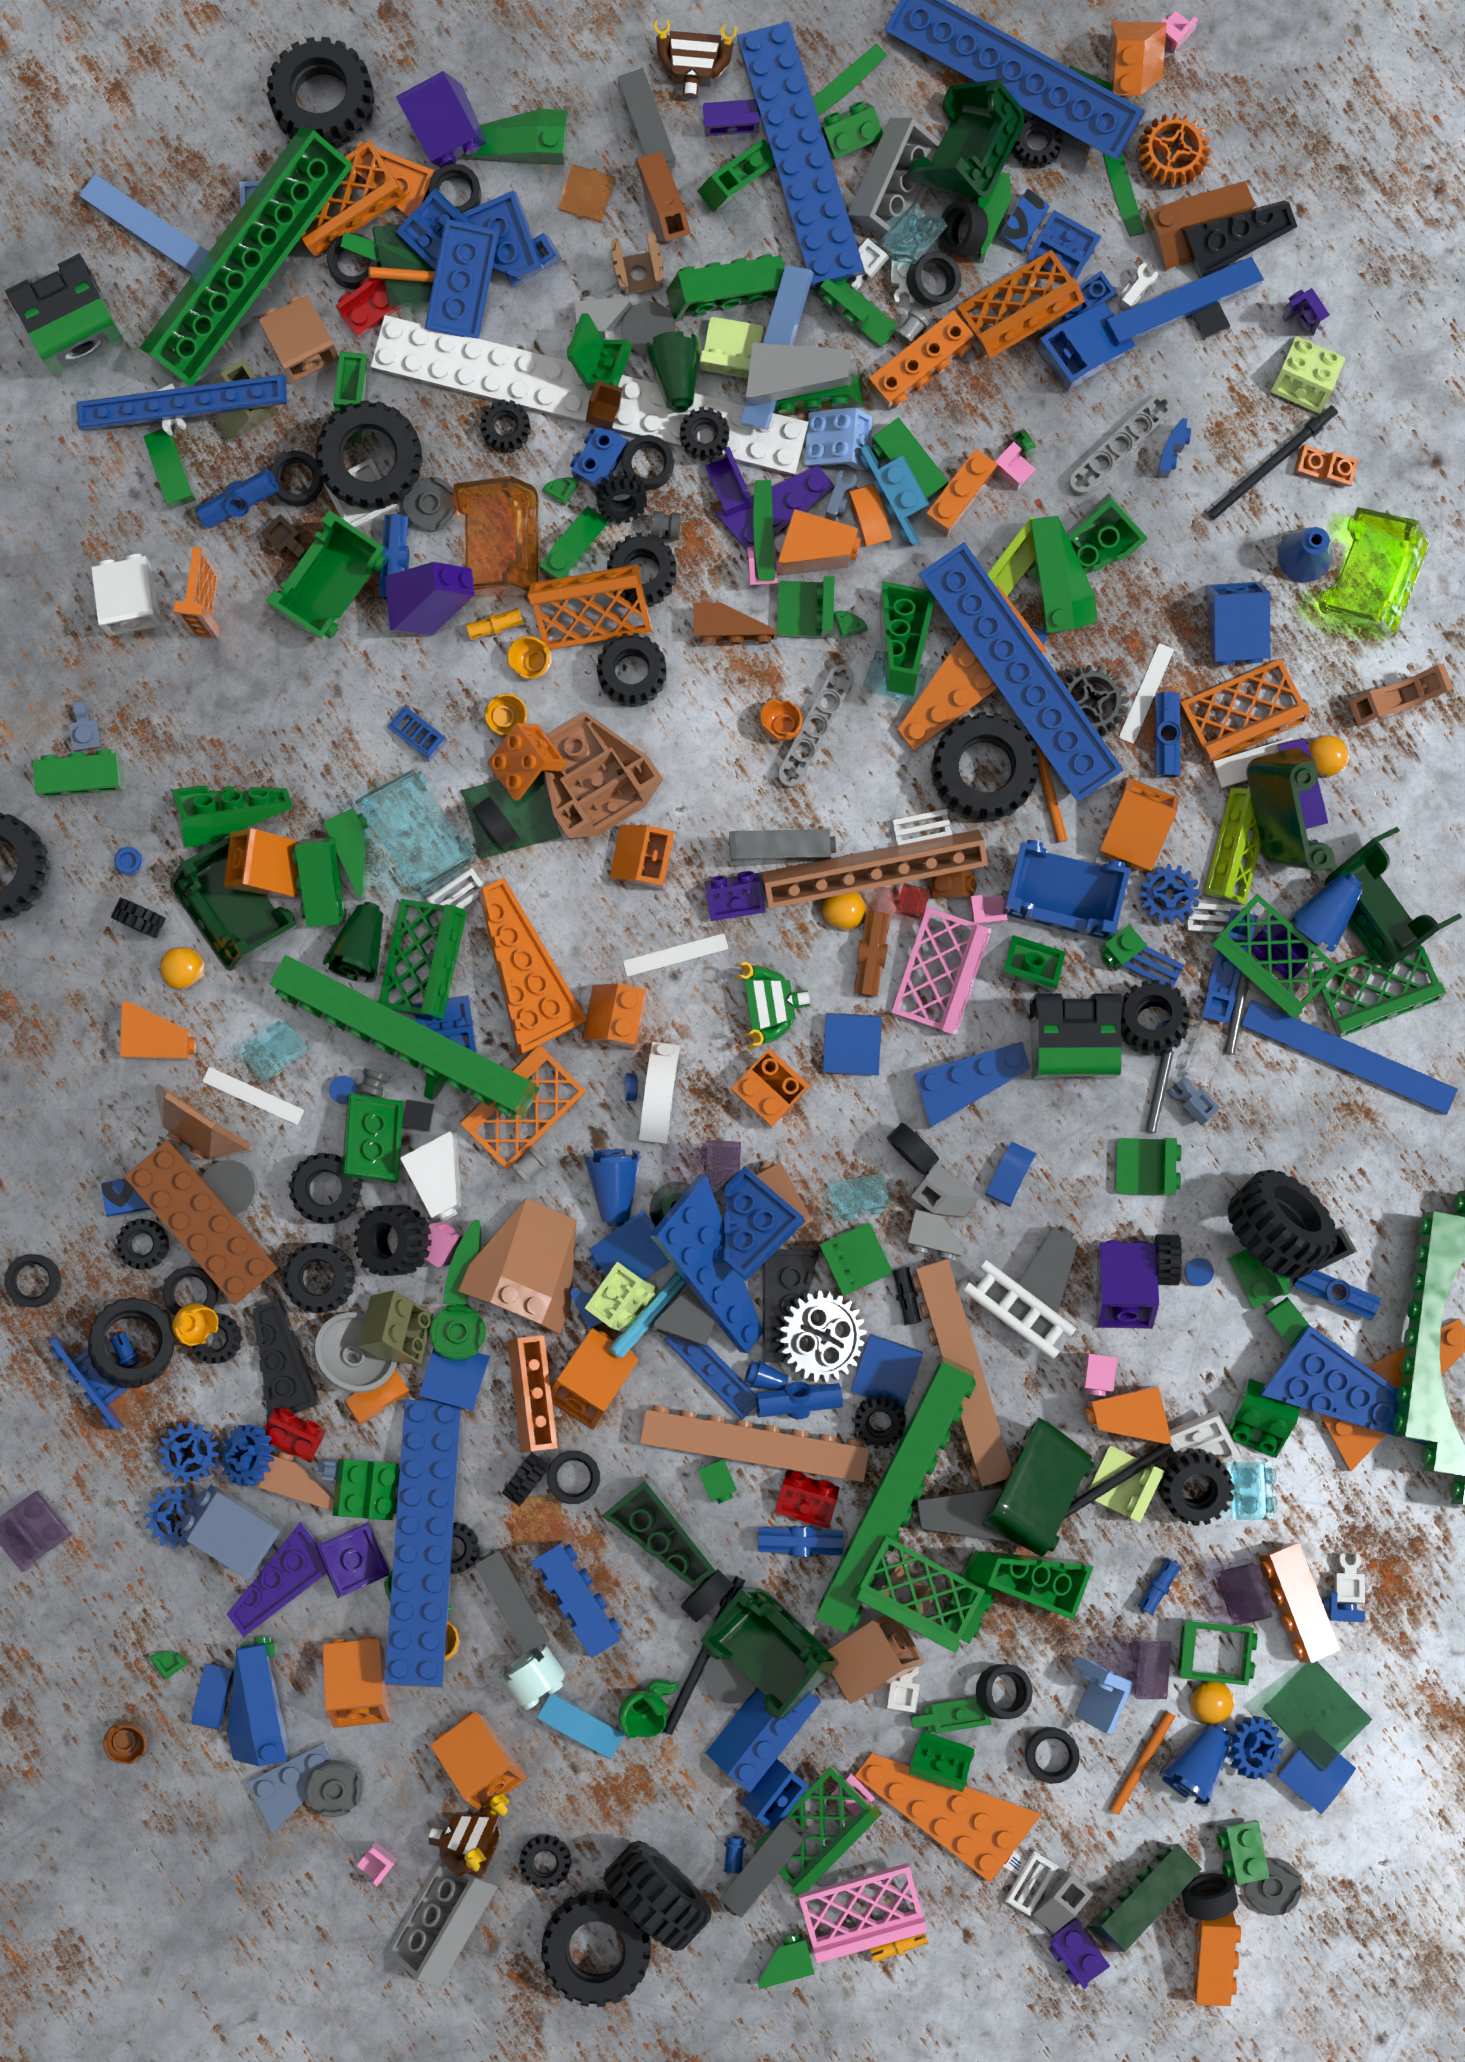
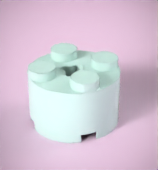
M543 1644L541 1651L535 1648L522 1655L510 1664L513 1668L512 1671L507 1674L504 1670L499 1675L500 1680L516 1704L528 1710L540 1701L538 1699L546 1692L551 1695L563 1686L561 1681L564 1679L565 1672L548 1646Z

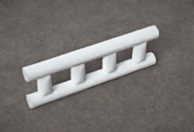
M985 1260L979 1268L986 1273L976 1287L969 1282L963 1289V1292L1051 1359H1054L1060 1352V1350L1053 1346L1063 1332L1071 1337L1077 1328L989 1261ZM994 1281H997L1008 1290L999 1304L985 1294ZM1017 1298L1031 1307L1022 1321L1008 1312ZM1040 1315L1054 1325L1045 1338H1042L1031 1329Z

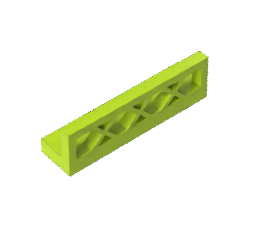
M1034 516L1029 518L987 574L994 585L997 586L998 584L1007 597L1035 561L1030 519H1036Z
M1231 788L1204 891V894L1210 897L1226 898L1240 905H1246L1261 847L1250 789ZM1252 827L1254 834L1252 840L1249 841L1248 833ZM1245 854L1247 861L1245 867L1243 868L1241 860L1242 856ZM1239 881L1240 889L1238 895L1233 894L1235 883Z

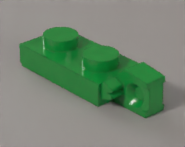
M976 1697L930 1704V1706L924 1707L925 1714L910 1716L913 1729L927 1727L928 1733L935 1732V1734L991 1725L990 1716L982 1711Z

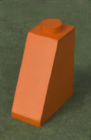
M122 1001L120 1057L124 1059L191 1061L192 1054H196L197 1048L196 1037H192V1032L129 1001Z

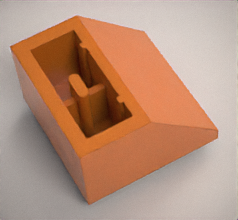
M621 824L609 879L664 890L675 832L646 825Z
M768 1048L735 1083L731 1091L772 1129L810 1085L771 1048Z

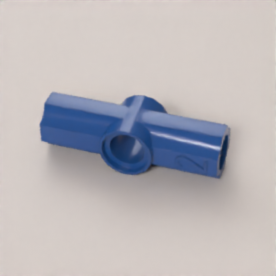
M265 469L243 482H231L227 485L225 492L199 505L196 508V513L205 528L211 529L231 517L245 516L251 506L277 493L279 486L273 474Z
M390 514L384 517L382 546L385 547L384 556L387 557V560L381 568L380 599L387 600L385 576L407 570L409 567V546H407L408 516Z
M1156 693L1154 732L1156 777H1179L1180 738L1182 735L1180 727V693ZM1170 729L1174 733V740H1164L1161 736V730Z
M1315 1269L1305 1277L1295 1278L1293 1287L1370 1321L1375 1316L1380 1305L1381 1298L1349 1285L1344 1280H1338ZM1335 1284L1339 1285L1343 1290V1295L1339 1300L1333 1299L1330 1293L1332 1286Z
M796 1381L789 1384L786 1390L756 1393L757 1416L760 1418L787 1414L794 1419H804L811 1414V1411L843 1407V1397L840 1383L810 1386L805 1382Z
M789 1526V1528L759 1527L758 1552L788 1553L790 1556H813V1554L843 1555L844 1530H822L807 1526Z

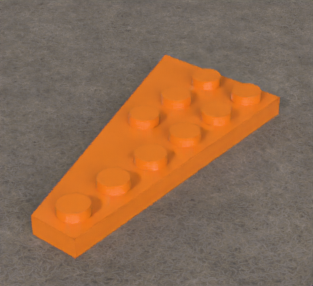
M997 584L996 588L1038 648L1045 654L1047 652L1045 646ZM962 637L898 727V731L914 752L998 689Z
M503 877L482 887L478 893L519 1057L581 1026L588 1020Z
M1459 1318L1441 1327V1376L1465 1352V1328ZM1406 1345L1366 1367L1398 1389L1402 1381L1400 1364L1403 1357H1405ZM1318 1413L1350 1472L1386 1435L1383 1432Z
M873 1752L869 1754L854 1774L856 1778L988 1882L993 1880L1042 1815L1041 1812L1022 1807L1016 1803L997 1798L965 1786L963 1792L908 1774L910 1766Z

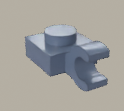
M840 470L838 472L836 486L826 509V519L836 521L838 514L843 516L848 500L844 499V495L855 488L857 484L856 475L853 476L850 483L846 484L842 481L844 471Z
M84 701L73 702L74 714L77 720L75 723H69L73 751L78 752L102 748L98 720H89L87 703Z
M1183 1077L1178 1082V1085L1183 1090L1176 1084L1169 1090L1173 1098L1185 1101L1182 1106L1201 1126L1220 1109L1202 1088L1197 1091L1186 1077Z
M318 1460L317 1472H324L322 1481L334 1483L337 1475L338 1461Z

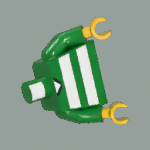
M748 962L736 963L735 966L741 967L743 973L742 975H735L734 978L736 980L747 979L744 980L752 1031L744 1034V1037L750 1036L753 1039V1044L747 1046V1048L753 1049L761 1044L779 1040L791 1029L792 1022L796 1020L794 1009L810 1006L808 990L792 992L790 980H785L783 974L767 967L753 966Z

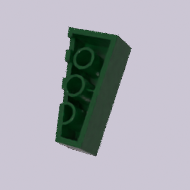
M650 1477L601 1515L608 1522L618 1527L623 1534L642 1546L651 1556L653 1555L665 1564L664 1566L692 1588L698 1586L719 1568L714 1558Z
M1179 1844L1163 1845L1155 1853L1154 1856L1156 1858L1149 1865L1143 1866L1136 1873V1878L1123 1887L1116 1897L1085 1926L1109 1952H1126L1202 1870Z

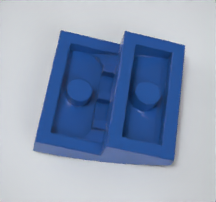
M437 189L432 190L419 208L413 211L396 231L435 271L445 219L472 224Z
M1053 210L1044 229L1030 250L1027 259L1033 261L1052 250L1069 275L1077 281L1102 236ZM1050 261L1042 267L1051 272L1054 264Z
M469 995L448 998L443 1020L415 1014L417 1023L477 1053ZM423 1002L413 1003L414 1007L422 1008Z
M826 1013L823 1072L879 1076L882 1016Z
M870 1334L851 1391L866 1397L872 1395L873 1398L877 1394H882V1397L890 1395L891 1400L897 1399L899 1406L905 1408L923 1351Z
M433 1348L419 1396L474 1411L490 1356L477 1353L468 1360L455 1362L444 1359Z
M1311 1730L1294 1750L1295 1754L1277 1773V1776L1322 1815L1348 1782L1356 1767Z

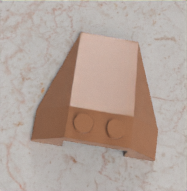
M586 712L581 713L547 734V737L567 763L562 771L544 770L553 815L568 838L599 836L644 808L663 781L662 776L648 756Z
M157 1084L155 1087L162 1127L169 1131L166 1136L180 1145L183 1141L191 1145L190 1152L202 1160L206 1156L211 1159L250 1152L254 1149V1145L185 1103L184 1099L160 1084Z
M525 1198L468 1264L457 1292L481 1302L493 1304L533 1321V1324L560 1334L571 1305L570 1293L572 1290L577 1220Z

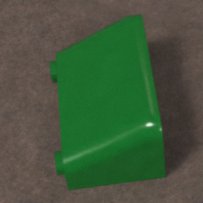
M330 510L321 522L324 525L321 531H317L315 534L316 539L286 582L283 581L280 584L282 591L279 590L277 592L273 590L266 600L272 611L322 641L326 638L331 640L340 627L337 623L373 571H379L387 560V557L384 556V546Z

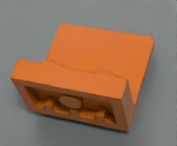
M515 723L487 762L512 799L517 801L522 798L542 770L562 771L567 764L538 724Z

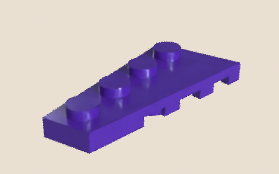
M818 465L772 486L773 538L790 525L794 509L807 512L834 490L835 485ZM754 495L750 496L751 506L727 516H725L723 509L716 512L717 518L747 554V547H754Z
M302 1521L227 1613V1616L243 1637L326 1574L315 1547L318 1545V1542Z

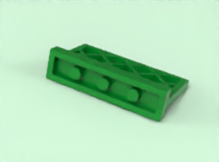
M1256 894L1231 922L1210 941L1215 948L1294 1019L1303 1012L1302 1009L1340 970L1336 964L1259 894ZM1257 902L1266 909V921H1250V910ZM1270 913L1278 920L1270 921ZM1246 915L1247 922H1240L1241 919ZM1270 924H1283L1287 928V940H1271ZM1250 925H1267V940L1251 941ZM1235 926H1247V941L1235 942L1227 934ZM1291 932H1292L1298 939H1291ZM1287 943L1288 959L1271 960V944ZM1291 943H1304L1307 946L1308 958L1291 959ZM1267 944L1268 960L1256 961L1251 957V945ZM1247 945L1248 953L1240 946ZM1311 950H1312L1319 958H1311ZM1324 961L1331 968L1324 977L1312 978V962ZM1308 962V978L1292 979V963ZM1288 963V979L1274 978L1272 976V964ZM1260 964H1268V971ZM1319 981L1312 989V982ZM1308 982L1309 993L1301 1001L1293 995L1292 983ZM1281 983H1289V990Z
M401 899L378 1003L395 1011L425 1015L443 1020L467 911L455 905H439ZM408 907H415L420 916L409 924L406 919ZM436 911L443 912L441 922L433 927L428 917ZM424 921L429 932L418 939L413 929ZM409 933L414 943L403 951L400 946L401 938ZM433 937L436 941V946L427 955L422 944ZM418 948L423 959L412 966L407 956ZM403 960L408 970L397 978L394 973L395 965ZM427 964L430 969L429 977L421 982L416 971ZM412 975L417 986L406 993L401 983ZM397 987L402 997L393 1004L387 1003L389 992ZM419 991L424 996L422 1008L414 1007L410 1000Z
M1424 947L1417 951L1419 955L1416 962L1408 959L1401 961V963L1413 967L1408 980L1392 974L1396 965L1392 966L1390 972L1375 967L1376 961L1370 953L1337 965L1340 970L1334 976L1343 979L1338 992L1327 988L1326 985L1320 991L1335 1023V1031L1338 1037L1347 1036L1443 999L1446 994L1442 982L1439 983ZM1420 959L1424 966L1418 964ZM1373 960L1371 965L1366 962ZM1359 965L1369 969L1364 982L1348 976L1352 967ZM1331 968L1315 973L1314 977H1324ZM1347 969L1346 974L1340 973L1341 971ZM1418 969L1427 973L1431 983L1421 986L1412 982L1415 970ZM1372 971L1387 977L1382 990L1367 984ZM1393 979L1405 984L1403 993L1393 995L1386 992L1389 980ZM1346 981L1361 987L1357 999L1341 993ZM1409 986L1412 987V988H1415V989H1412V990L1407 991V989H1408ZM1364 988L1380 994L1377 1003L1368 1005L1359 1001ZM1330 995L1335 996L1334 1002L1332 1001ZM1383 996L1388 998L1386 1000L1381 1001ZM1338 998L1354 1004L1351 1013L1339 1017L1335 1008ZM1357 1006L1362 1007V1009L1355 1011Z
M884 1536L859 1586L855 1587L851 1597L956 1653L961 1644L959 1641L985 1590L893 1539ZM888 1545L898 1549L901 1561L886 1565L883 1554ZM904 1553L911 1556L912 1558L905 1559ZM918 1560L923 1564L925 1575L911 1579L907 1563ZM879 1562H881L882 1567L877 1568ZM902 1565L907 1581L892 1585L888 1569ZM928 1566L937 1571L930 1573ZM883 1571L888 1587L875 1590L868 1586L872 1575ZM940 1574L946 1575L950 1588L935 1592L931 1577ZM927 1579L931 1594L916 1598L912 1583ZM953 1580L957 1581L961 1585L955 1586ZM908 1585L912 1600L901 1604L896 1601L893 1589ZM968 1587L976 1592L970 1603L960 1606L957 1590ZM886 1591H889L890 1597H888V1596H886V1595H884V1594H882V1593H883V1592H886ZM952 1592L956 1608L941 1612L937 1597ZM933 1598L937 1614L928 1617L921 1615L918 1603ZM914 1604L915 1611L908 1608L907 1606ZM967 1609L963 1616L962 1610ZM957 1612L960 1624L954 1633L946 1628L943 1616ZM938 1618L940 1625L932 1620Z
M833 1766L809 1788L786 1815V1817L790 1816L793 1819H800V1826L805 1829V1819H820V1835L810 1834L807 1839L820 1840L821 1852L818 1855H806L805 1840L801 1845V1854H794L791 1858L801 1859L800 1874L795 1878L787 1870V1864L779 1873L793 1887L791 1891L797 1897L798 1894L806 1892L882 1815L876 1806L872 1807ZM830 1776L839 1784V1795L824 1794V1782ZM819 1788V1794H813ZM807 1799H820V1814H805V1801ZM824 1799L839 1800L840 1815H825ZM844 1800H855L862 1810L856 1816L844 1815ZM800 1807V1814H793ZM825 1820H840V1833L838 1835H825ZM845 1820H851V1822L845 1827ZM769 1829L754 1845L757 1851L773 1833V1830ZM825 1840H832V1841L825 1847ZM806 1860H812V1861L806 1866Z

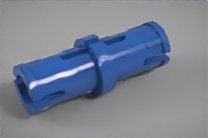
M1166 1557L1155 1578H1151L1148 1582L1150 1586L1137 1607L1153 1616L1164 1595L1169 1594V1587L1182 1567Z

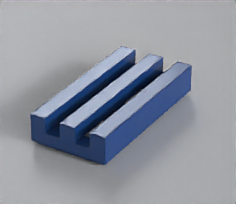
M1146 946L1141 952L1176 968L1173 972L1139 954L1135 955L1132 959L1171 977L1169 982L1130 963V960L1122 966L1151 981L1160 980V985L1164 986L1165 982L1171 983V989H1173L1184 964Z

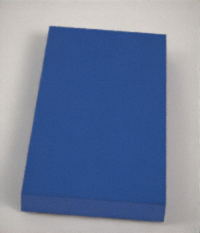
M445 219L424 329L479 339L500 230Z

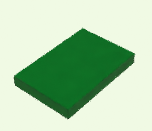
M348 1094L342 1176L397 1183L399 1181L404 1101Z

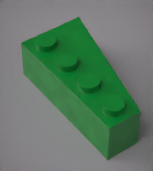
M765 254L757 257L755 260L747 261L746 258H739L733 260L730 264L721 265L720 262H713L707 264L704 268L695 269L694 266H688L680 269L666 290L671 314L675 322L682 321L684 314L695 312L696 317L707 315L708 311L713 310L717 306H721L723 311L732 309L740 305L742 300H746V303L749 305L776 298L785 269L782 255L772 257L771 254Z
M882 581L879 607L886 691L914 696L932 621L935 598L926 589Z
M979 1551L969 1579L1074 1620L1094 1566L1074 1559Z

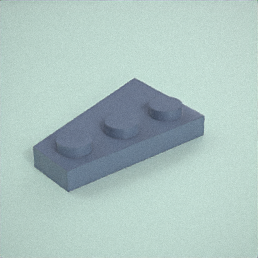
M325 1742L247 1782L272 1834L307 1799L305 1785L307 1777L312 1770L323 1762L334 1760Z

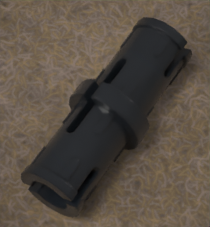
M910 1267L892 1270L898 1293L895 1297L896 1301L900 1302L904 1326L922 1322L916 1300L918 1292L914 1291Z

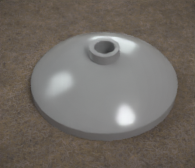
M359 1312L342 1313L329 1319L321 1327L314 1343V1358L321 1374L335 1387L351 1393H366L381 1387L391 1377L397 1364L395 1361L379 1359L358 1346L366 1314ZM347 1357H353L355 1363L349 1362Z

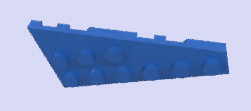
M699 1174L653 1230L650 1237L739 1352L748 1353L763 1334L744 1279L731 1269L724 1260L726 1236L724 1233V1222L707 1175Z
M1310 1325L1304 1328L1259 1393L1269 1398L1395 1436L1393 1420L1398 1413V1389ZM1405 1439L1426 1446V1442Z

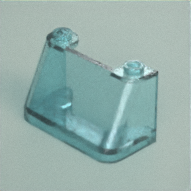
M411 769L356 800L355 803L420 898H423L473 864L476 860L472 854L477 851L468 838L465 840L460 838L427 790L426 786L430 783L421 770L416 773Z

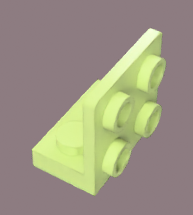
M711 317L704 351L702 350L700 360L701 371L748 379L752 343H761L764 327L757 324Z
M1296 336L1271 392L1321 414L1336 384L1345 357Z
M616 1262L585 1309L610 1328L624 1332L656 1296L655 1292L658 1290V1287L641 1279L624 1265Z
M1109 1446L1088 1491L1138 1459L1113 1446ZM1150 1465L1095 1501L1137 1522H1141L1164 1471Z

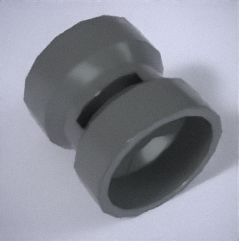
M653 511L651 534L654 535V539L668 536L670 540L679 541L681 513L672 512L670 515H666L662 511Z

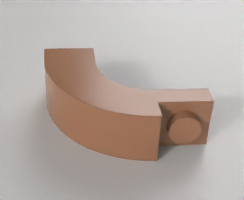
M1443 663L1393 685L1365 692L1349 700L1358 726H1362L1424 705L1454 688Z

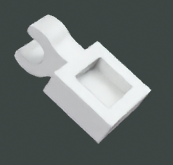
M1146 263L1139 266L1135 284L1131 285L1129 283L1119 297L1122 298L1119 308L1122 311L1133 308L1145 290L1156 281L1158 276L1156 271L1151 277L1143 275V271L1147 266Z

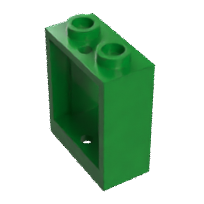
M1182 1618L1177 1676L1184 1679L1248 1686L1249 1679L1254 1678L1255 1663L1251 1662L1252 1650L1256 1651L1257 1633H1254V1628L1251 1626ZM1197 1628L1242 1633L1238 1675L1193 1670Z

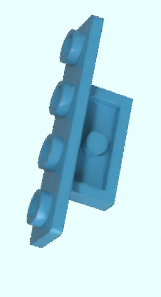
M870 445L862 446L863 454L860 455V458L866 469H872L876 476L873 482L880 494L885 493L889 501L886 506L891 516L899 519L902 525L899 528L902 537L906 543L911 542L912 545L921 543L908 517L930 504L905 457L900 456L881 467Z

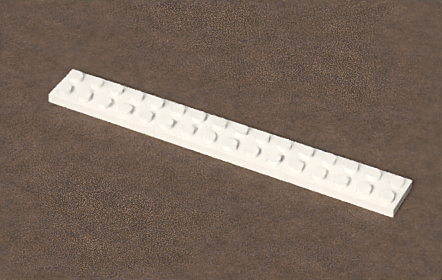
M387 315L384 316L371 364L372 370L497 402L505 399L509 403L510 400H513L516 405L520 404L524 409L597 427V425L586 422L589 398L593 390H587L571 362L478 338L460 337L424 329L425 325ZM622 375L618 387L623 389L620 411L612 431L635 437L653 435L660 437L668 445L684 449L680 442L681 422L683 423L685 415L689 416L690 411L693 409L698 411L699 407H704V410H708L711 407L714 408V412L717 413L719 411L722 413V417H725L727 420V425L729 426L728 446L736 462L790 476L796 475L809 422L773 413L768 430L744 426L740 423L744 405L696 393L693 405L686 412L675 413L666 407L658 384ZM702 424L695 429L694 437L698 442L706 444L714 439L715 430L710 425ZM724 449L720 456L716 455L715 457L726 458Z

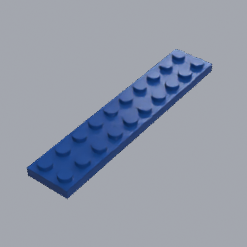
M900 0L884 29L887 33L975 82L999 79L1023 109L1116 161L1119 160L1145 113L1144 109L947 0Z
M790 22L737 35V42L806 269H810L814 273L811 288L821 286L827 278L832 282H837L863 275L865 269Z
M965 542L918 574L1077 803L1124 771Z
M405 1399L385 1685L443 1688L462 1408L440 1401Z

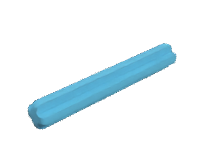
M677 1271L612 1344L610 1351L614 1356L623 1358L687 1285Z

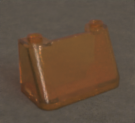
M513 476L455 483L452 504L459 513L465 515V567L472 568L474 595L528 594L530 584L539 582V499L535 487Z

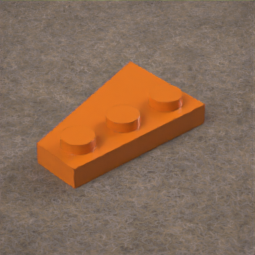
M359 141L357 148L363 145L364 143ZM376 148L406 195V198L394 206L408 217L427 198L430 179L435 171ZM371 150L361 156L359 165L371 166L374 156ZM357 170V175L367 182L369 172ZM375 173L372 186L380 187L389 180L385 174Z

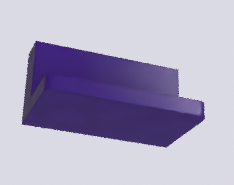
M755 99L703 104L705 137L759 133V112Z
M729 446L724 448L726 458L705 465L725 516L751 506L748 488Z
M1273 915L1270 917V921L1278 920ZM1270 924L1271 940H1287V928L1283 924ZM1267 925L1263 926L1252 941L1267 940ZM1291 932V939H1298V938ZM1287 943L1271 944V960L1288 959ZM1291 943V959L1308 958L1307 946L1304 943ZM1267 944L1251 945L1252 952L1261 959L1268 960ZM1307 962L1292 963V979ZM1288 963L1272 964L1275 970L1288 979Z

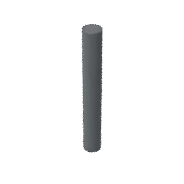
M1242 971L1236 989V999L1224 1053L1231 1055L1236 1054L1250 980Z
M1163 1050L1146 1127L1147 1132L1157 1133L1174 1051L1166 1054L1165 1050Z

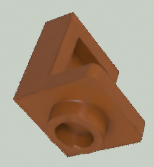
M964 870L932 877V898L970 899L971 896H974L977 887L974 872Z

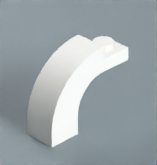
M652 1042L639 1140L667 1144L680 1045Z

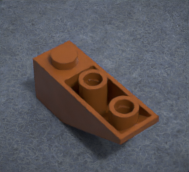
M659 151L636 158L656 240L666 242L691 234L684 205L663 152Z
M721 602L693 603L694 642L700 641V645H715L716 641H727L729 645L744 644V640H755L756 644L772 643L771 640H777L776 629Z

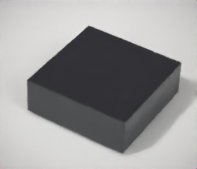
M1219 302L1193 315L1204 340L1229 330L1231 327Z
M407 1099L402 1127L430 1132L435 1104Z

